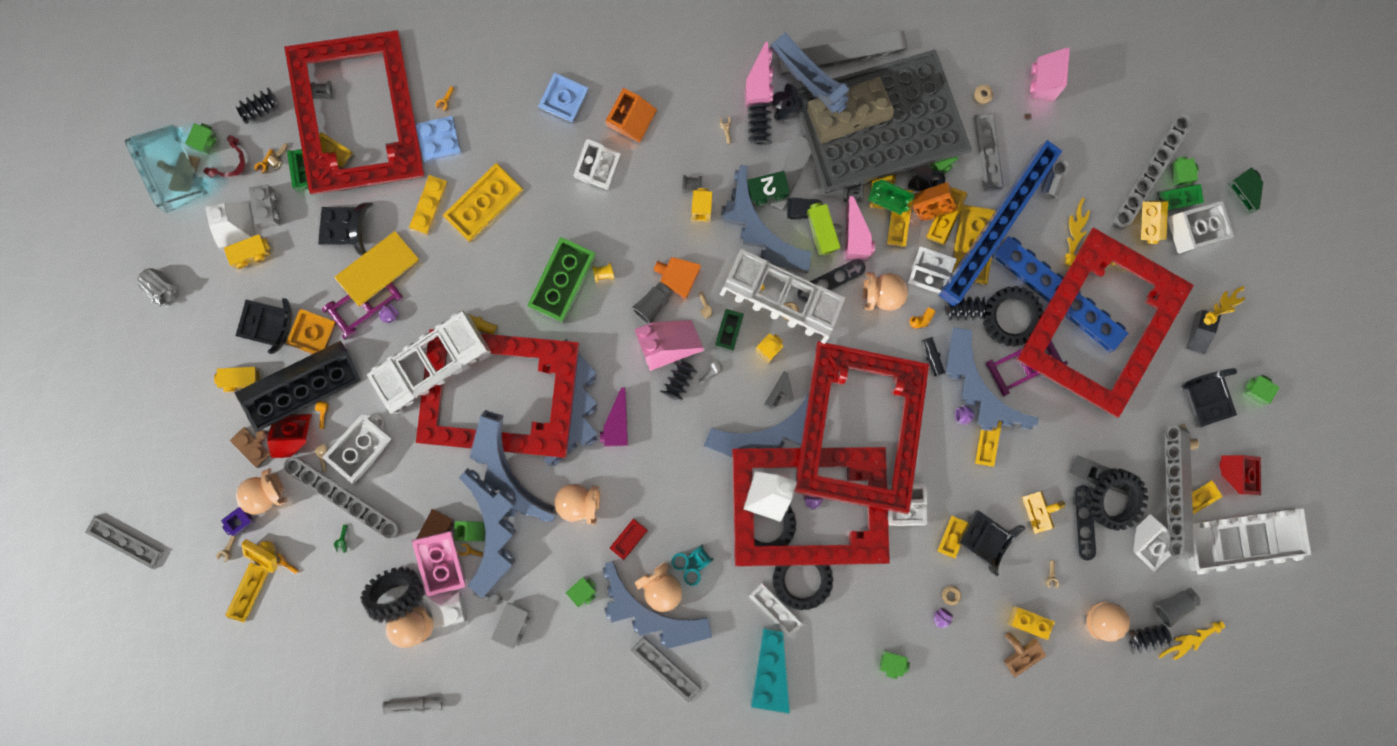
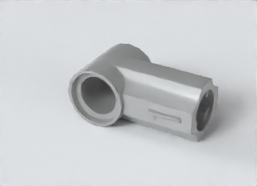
M1057 159L1050 169L1042 190V194L1045 196L1058 198L1065 176L1069 171V163L1066 160ZM1055 165H1061L1063 172L1058 173L1055 170Z

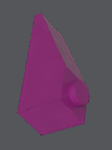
M621 387L604 424L603 431H600V443H604V447L628 446L625 387Z

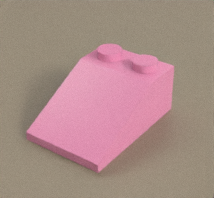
M1064 48L1040 56L1035 63H1032L1031 74H1034V78L1030 83L1029 89L1032 92V99L1055 101L1067 86L1070 48Z
M850 196L846 203L845 260L860 259L867 261L875 251V241H872V235L855 198Z
M692 320L652 322L634 329L650 371L704 350Z
M451 531L412 540L427 596L465 587L466 578Z

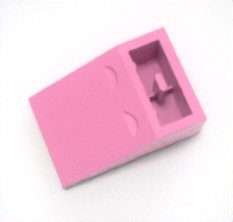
M765 42L746 79V108L753 104H769V102H772L773 85H769V83H772L773 68L769 67L772 60V48H768V42Z

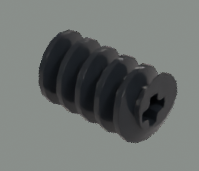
M268 87L267 94L260 91L259 98L253 94V101L246 97V104L239 100L240 107L236 106V109L242 121L248 124L249 118L252 121L256 120L255 114L261 118L263 117L262 111L268 115L269 108L272 111H276V105L280 106L275 95Z
M758 103L748 107V112L750 113L748 114V119L751 120L748 122L750 127L748 134L751 135L748 137V141L753 144H772V141L766 140V138L772 136L771 133L766 132V130L772 129V126L766 125V123L772 121V119L766 117L772 113L766 110V108L771 107L770 104Z
M970 296L967 297L966 301L963 297L961 302L955 306L945 301V315L948 316L949 321L952 320L953 315H955L957 321H959L961 315H963L965 321H967L968 315L971 316L972 321L975 320L976 315L982 321L985 315V297L983 296L982 300H980L976 296L974 301Z
M682 359L678 360L681 364L674 363L677 371H670L673 377H667V381L670 384H663L666 391L660 390V393L673 400H683L680 393L687 392L683 386L690 387L687 379H694L690 373L698 372L693 365Z
M1160 624L1159 628L1154 625L1151 629L1149 627H1145L1144 630L1137 628L1136 632L1134 630H1129L1128 645L1133 655L1135 649L1142 653V647L1145 648L1146 652L1150 651V646L1153 647L1154 651H1157L1158 644L1162 649H1165V643L1168 644L1169 648L1173 647L1170 631L1164 624Z

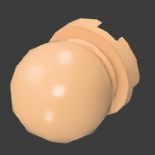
M874 272L865 273L868 280H864L863 299H867V304L863 306L864 310H873L876 305L882 310L891 311L900 308L906 302L908 285L902 277L897 274L887 273L877 278Z
M271 468L262 471L261 477L255 476L240 483L236 492L238 506L244 512L252 515L262 514L271 509L273 503L280 506L287 502V497H283L281 492L285 490L282 482L276 473L271 474Z
M568 484L562 487L556 493L554 500L556 512L562 519L576 522L585 518L587 519V524L595 525L597 522L595 510H599L600 486L592 485L590 490L579 484Z
M666 562L653 570L655 573L650 577L646 574L635 581L637 589H645L644 597L647 604L660 612L675 609L682 599L680 582L675 576L667 574L670 566Z
M1098 602L1087 611L1086 628L1097 639L1108 642L1118 641L1129 630V615L1119 604Z
M412 607V613L405 612L406 617L402 618L400 615L397 621H393L391 618L385 627L386 636L392 644L400 648H409L430 637L434 628L433 619L430 618L424 607Z

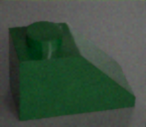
M1251 167L1228 183L1250 214L1260 209L1263 189L1260 173Z

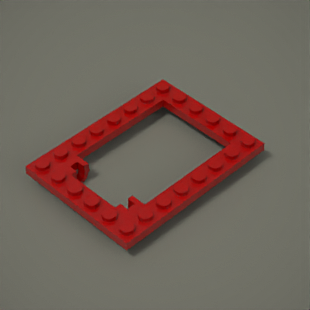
M398 30L284 46L310 195L424 177ZM383 53L399 142L385 144L388 162L339 170L336 151L322 153L307 64Z
M1093 227L1016 360L1112 416L1119 418L1194 285ZM1113 262L1154 286L1148 293L1145 303L1157 310L1110 391L1044 353L1090 271L1102 277L1106 272L1104 271L1106 267Z
M481 334L491 350L490 354L539 359L538 372L555 374L550 423L532 421L530 435L502 432L504 452L567 458L580 343ZM439 336L428 342L426 352L436 372L446 366L448 352ZM426 367L423 380L431 376ZM444 383L433 386L429 389L430 392L428 394L421 395L416 443L472 449L476 429L439 426Z
M818 341L816 343L796 474L797 483L794 492L909 514L929 364L830 343L823 344ZM848 368L893 377V383L896 385L891 395L904 397L891 490L817 476L831 383L844 385L848 376Z
M886 447L821 448L819 468L847 467V481H866L868 486L887 489ZM800 448L732 449L734 567L890 564L888 510L867 507L868 531H849V545L754 546V512L744 509L753 480V468H798Z

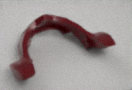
M228 135L226 140L238 152L240 163L234 171L226 173L219 172L213 167L211 169L206 167L203 172L210 178H213L215 175L233 177L243 172L245 168L244 154L237 146L239 140L234 136Z

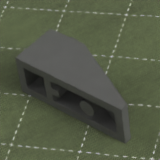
M1077 455L1070 473L1092 482L1094 479L1099 481L1098 475L1100 473L1105 475L1104 471H1111V468ZM1117 483L1110 488L1124 495H1127L1130 490L1125 483Z

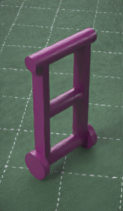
M391 282L386 287L392 295L375 308L368 301L365 302L362 307L367 313L350 326L346 324L336 310L351 299L349 295H346L337 303L335 301L327 303L321 310L331 315L344 333L342 338L347 340L357 332L356 327L379 312L383 305L386 306L395 299L398 302L403 299V296Z
M1051 340L1047 346L1051 357L1067 365V360L1062 361ZM1022 349L995 363L993 360L986 362L1003 397L1010 394L1009 389L1040 374L1033 372L1031 368L1020 362L1027 376L1006 386L996 366L1015 356L1018 357Z

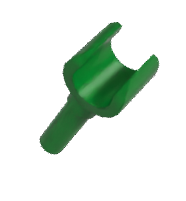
M347 525L342 526L341 535L334 542L336 552H338L340 546H342L343 553L347 551L345 543Z

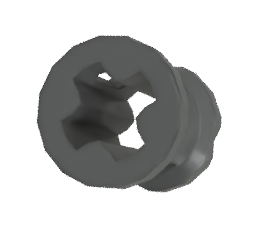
M331 81L319 84L311 82L313 99L326 96L328 98L333 97Z
M683 175L682 192L701 188L702 176L695 178Z

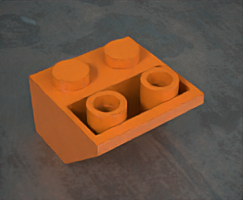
M622 88L605 120L606 126L640 143L657 109L641 96Z
M948 182L914 193L915 197L912 200L913 208L921 221L932 220L937 215L950 214L953 210L958 209L952 188Z

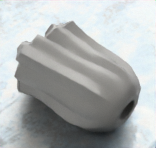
M148 268L139 274L137 278L138 287L150 298L151 303H155L159 307L166 306L171 298H175L176 285L169 282L161 271Z

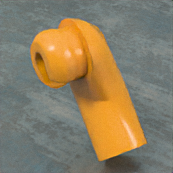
M928 307L923 316H912L909 320L911 327L916 329L927 327L936 311Z

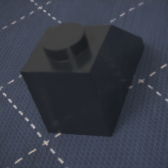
M1201 310L1196 312L1186 349L1205 354L1217 333L1221 315L1217 316L1218 319L1215 323L1207 325L1204 319L1209 311Z

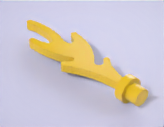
M1082 198L1078 204L1076 222L1073 219V215L1069 216V230L1074 241L1070 237L1067 238L1069 253L1065 254L1066 265H1071L1076 256L1074 255L1075 249L1082 237L1087 233L1086 231L1080 232L1090 215V210L1086 212L1084 217L1081 215L1082 204L1085 198Z
M1242 286L1236 289L1231 297H1228V291H1225L1220 298V307L1216 303L1214 311L1208 312L1205 315L1204 322L1210 325L1217 321V316L1234 312L1235 308L1233 307L1246 299L1245 297L1236 298V295L1243 291L1245 287Z
M1222 621L1218 623L1213 622L1211 623V628L1196 629L1200 636L1186 634L1175 637V641H1182V643L1164 650L1159 657L1163 658L1166 654L1179 650L1178 654L1173 657L1174 660H1177L1185 655L1193 644V650L1197 651L1200 644L1213 632L1218 634L1225 628Z

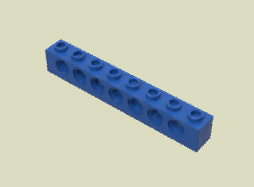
M1008 236L992 255V258L1048 303L1063 279L1061 274H1055L1050 270L1049 264L1044 261L1040 262L1033 251L1024 249L1021 246V242L1015 237L1011 238ZM1012 253H1018L1020 261L1013 260ZM1027 265L1034 266L1035 272L1029 273ZM1042 277H1047L1050 280L1048 286L1042 283ZM1079 290L1074 301L1079 303V309L1075 310L1071 304L1065 317L1109 353L1115 351L1129 334L1125 331V326L1119 322H1114L1108 312L1098 309L1095 306L1096 303L1092 299L1082 296ZM1087 313L1093 314V322L1088 321ZM1102 325L1108 326V334L1102 332Z

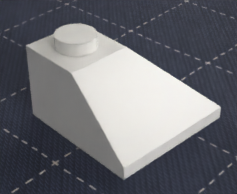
M222 203L205 207L208 224L218 248L226 247L255 236L249 203Z
M755 472L744 509L781 521L791 502L797 482L779 475Z
M1149 514L1136 527L1133 552L1155 572L1171 555L1168 550V530Z
M460 588L427 596L424 591L425 594L422 596L423 605L426 609L425 611L433 619L434 628L467 620Z

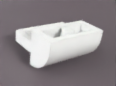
M586 139L573 176L582 182L591 183L607 190L620 153Z
M920 246L910 271L908 283L939 293L951 276L956 258Z
M913 484L909 514L888 511L889 526L927 525L926 484ZM887 485V489L891 490L892 485Z

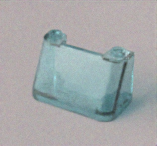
M174 125L132 136L125 140L128 151L156 207L166 213L208 194L206 190L208 185L205 179L195 173L181 144L182 137H184L183 132L179 126L176 127Z

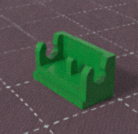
M302 149L287 151L292 188L296 192L309 190Z
M881 179L873 183L868 201L902 215V213L910 209L907 205L909 201L914 199L915 194Z
M1201 184L1157 191L1158 197L1162 198V201H1168V210L1204 203Z

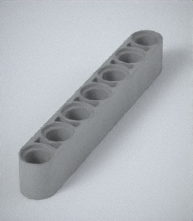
M899 30L801 50L815 65L822 69L906 52L908 48L904 31ZM777 56L781 75L792 74Z
M1178 115L1170 123L1115 212L1112 223L1116 228H1126L1135 219L1143 205V201H1146L1191 128L1192 119L1189 115ZM1178 121L1184 123V128L1179 127ZM1168 136L1174 138L1175 144L1169 142ZM1158 152H1162L1165 155V160L1159 158ZM1149 168H1153L1156 174L1151 175L1149 173ZM1139 183L1145 185L1146 191L1140 190ZM1129 199H1133L1136 202V207H1132L1129 204ZM1120 215L1126 217V223L1120 221Z
M1172 424L1165 430L1168 550L1173 557L1190 559L1194 554L1190 433L1188 429Z
M290 457L284 462V470L289 475L383 537L395 538L400 534L401 527L396 521L302 459ZM294 461H296L298 463V469L293 472L291 470V464ZM312 471L314 473V480L309 482L307 474ZM326 482L330 484V490L327 493L322 489L323 484ZM341 493H345L347 496L344 503H340L338 500ZM357 503H360L363 507L362 512L359 514L354 510ZM373 514H377L379 517L376 524H372L370 521V517ZM389 524H392L395 528L392 535L386 532Z

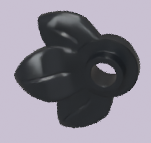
M786 83L783 92L778 91L773 94L772 104L777 108L774 115L776 120H786L790 114L798 113L801 110L802 101L796 96L794 85Z
M924 165L913 169L916 175L910 179L908 187L923 191L945 183L946 178L943 172L933 170L930 166Z

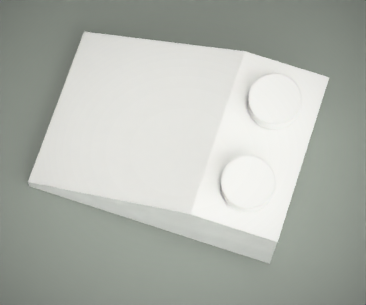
M1223 201L1184 211L1167 218L1178 254L1234 237Z
M361 414L322 458L352 485H355L385 449L391 438Z

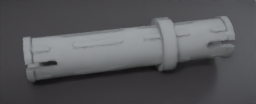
M420 697L416 700L384 701L382 710L383 714L425 713L430 710H443L442 697L432 699Z

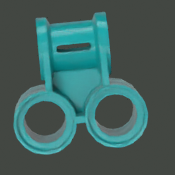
M703 544L690 553L688 557L683 553H677L672 557V566L676 570H686L683 578L687 585H697L701 579L699 570H702L714 560L703 549ZM698 553H700V555L704 558L705 561H703V560L700 558V556L698 555ZM683 556L686 564L683 567H677L675 565L676 557ZM691 571L696 572L698 575V579L692 583L686 578L687 574Z

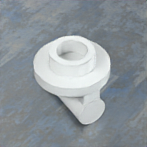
M366 415V418L381 431L383 430L384 421L380 415Z

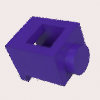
M240 507L221 520L223 530L232 536H237L256 522L251 514L244 512ZM237 519H239V520L241 521V525H240V526H237V525H236V520H237Z

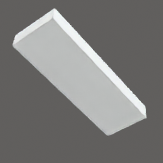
M763 582L749 595L789 638L803 625Z

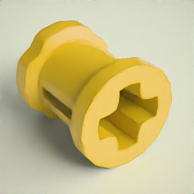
M611 262L605 266H592L596 283L603 279H614Z

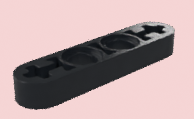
M855 259L810 282L818 284L820 280H825L828 283L827 289L832 291L863 275L866 266L862 260ZM856 263L857 266L861 265V268L859 270L860 273H858L857 271H853L850 273L852 277L849 278L848 272L845 268L847 267L849 271L854 267L853 264ZM843 272L845 280L842 282L836 281L835 273ZM798 289V299L802 302H807L808 298L806 296L802 297L803 291Z
M1080 485L1074 488L1072 494L1076 549L1080 559L1089 561L1096 555L1094 520L1090 514L1085 519L1079 516L1081 508H1086L1087 510L1090 508L1085 504L1078 505V502H1082V497L1078 496V492H1081V488H1083V492L1092 495V492L1088 490V486ZM1086 496L1083 497L1084 502H1091V500L1086 499ZM1083 527H1087L1090 530V535L1087 538H1083L1080 535V530ZM1091 540V544L1087 543V549L1091 550V553L1086 557L1085 554H1082V550H1085V544H1081V541Z

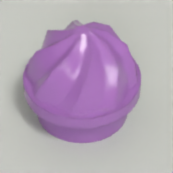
M390 303L386 306L383 305L379 312L380 320L385 323L396 321V317L399 315L398 311Z
M961 406L955 411L957 423L966 425L974 419V411L970 407Z
M804 496L806 506L811 509L819 507L823 501L821 497Z
M941 607L939 611L936 610L933 620L937 627L945 628L951 625L954 616L948 610Z

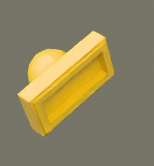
M245 539L241 543L244 557L272 573L277 570V561L274 555L276 548L272 542L262 541L256 545Z

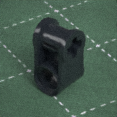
M788 198L787 218L793 220L808 219L807 211L811 209L810 205L819 202L823 205V203L819 199Z

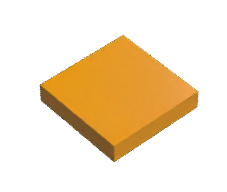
M299 309L286 344L314 354L328 346L337 323Z

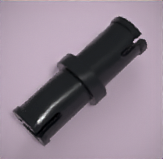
M933 337L922 340L921 342L927 354L926 360H929L934 377L946 373L940 359L941 353H938Z

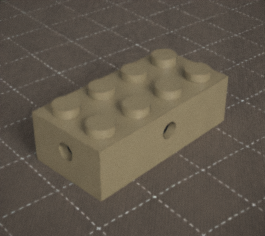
M880 76L848 87L849 90L845 93L849 98L846 102L847 107L840 113L837 111L831 113L820 98L808 101V114L821 144L893 118L894 108Z

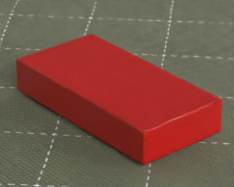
M633 518L609 549L625 560L648 530Z

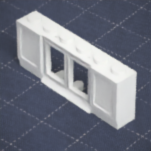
M743 249L738 253L720 293L721 296H724L726 290L736 294L735 301L738 303H742L744 298L753 302L752 308L755 311H759L761 307L772 311L770 314L772 319H777L781 315L789 319L787 324L789 327L794 328L798 323L806 327L805 334L808 336H812L814 332L823 335L821 341L823 344L830 337L846 299L838 293L832 292L818 284H813L805 280V278L796 276L785 268H779L768 260L762 259ZM767 274L785 282L778 302L758 294ZM791 286L810 294L802 314L783 305Z
M463 311L454 313L450 320L436 325L434 331L421 335L419 341L406 345L403 348L404 351L391 355L387 358L388 361L376 365L367 374L390 414H399L398 409L404 405L409 406L413 404V399L420 395L428 394L430 392L429 389L433 386L445 383V378L451 374L456 375L462 371L461 368L465 365L477 362V357L483 353H491L490 348L468 313ZM439 336L453 361L436 372L422 346ZM415 351L431 375L416 386L413 385L400 363L401 360Z
M1304 508L1193 523L1194 554L1188 559L1190 571H1197V574L1209 573V569L1215 568L1216 571H1227L1229 566H1235L1236 569L1247 568V564L1254 563L1255 566L1267 565L1266 561L1272 560L1274 563L1286 562V558H1293V561L1304 560L1305 556L1311 555ZM1265 523L1270 553L1251 556L1246 526ZM1239 527L1244 557L1224 560L1219 529Z

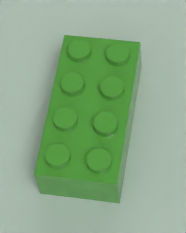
M560 237L527 305L528 308L564 325L596 258L595 252Z

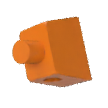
M671 257L668 265L657 261L653 271L663 275L660 280L661 283L682 299L687 300L700 272L701 265Z

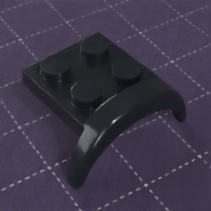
M364 202L357 207H321L318 245L354 246L360 256L364 255L366 250L362 239V224L367 209L373 203Z
M282 298L283 308L246 299L235 336L271 345L272 347L267 351L269 354L278 352L286 341L291 325L292 309L289 301L286 298Z
M1236 368L1208 373L1190 379L1181 385L1182 390L1187 391L1198 427L1237 415L1224 378L1237 374Z
M975 510L957 544L986 563L989 571L998 576L999 564L1004 553L1013 540L1025 530V527L1018 525L1008 531L979 510Z

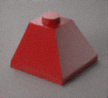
M312 414L290 415L270 426L267 444L271 458L292 457L307 442Z
M1221 455L1219 467L1221 475L1239 494L1261 495V457Z

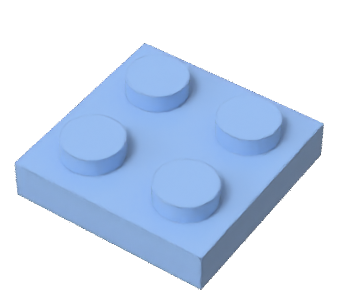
M554 73L538 107L573 123L589 88Z
M452 116L415 124L424 162L461 154Z

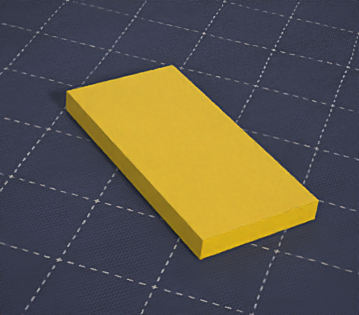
M496 162L442 216L470 243L523 191V188Z
M963 205L959 213L953 250V258H956L952 273L995 212L994 209ZM992 256L974 283L988 284Z
M394 231L334 276V278L356 305L360 307L418 263L419 259Z

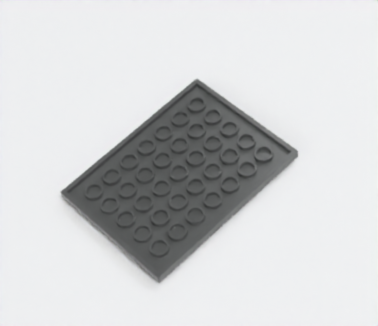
M936 49L833 78L838 83H844L848 88L880 76L894 108L893 118L823 144L820 143L808 114V101L819 97H814L806 86L796 89V96L802 101V108L798 115L825 194L972 151Z

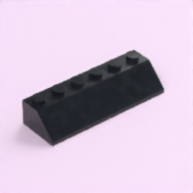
M340 340L234 393L256 433L361 381L347 349Z

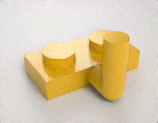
M1043 491L1022 497L1035 534L1055 528L1050 513L1064 508V501L1047 506Z

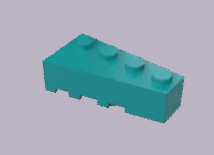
M763 628L750 706L751 708L790 714L783 632Z

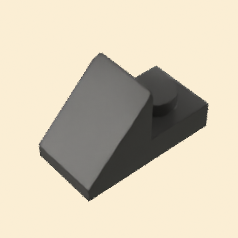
M786 371L782 373L764 403V406L769 409L772 405L777 406L781 399L779 393L794 400Z

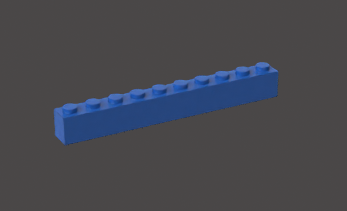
M1046 140L1038 147L938 295L952 306L961 302L1062 153V150L1049 140Z

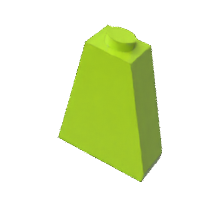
M819 202L810 205L811 209H808L807 215L818 257L838 251L841 247L827 204L822 205Z

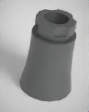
M658 282L631 309L647 324L652 323L673 293L666 285Z
M1188 588L1165 601L1155 604L1154 607L1161 621L1171 628L1186 614L1200 605L1201 600L1192 588Z

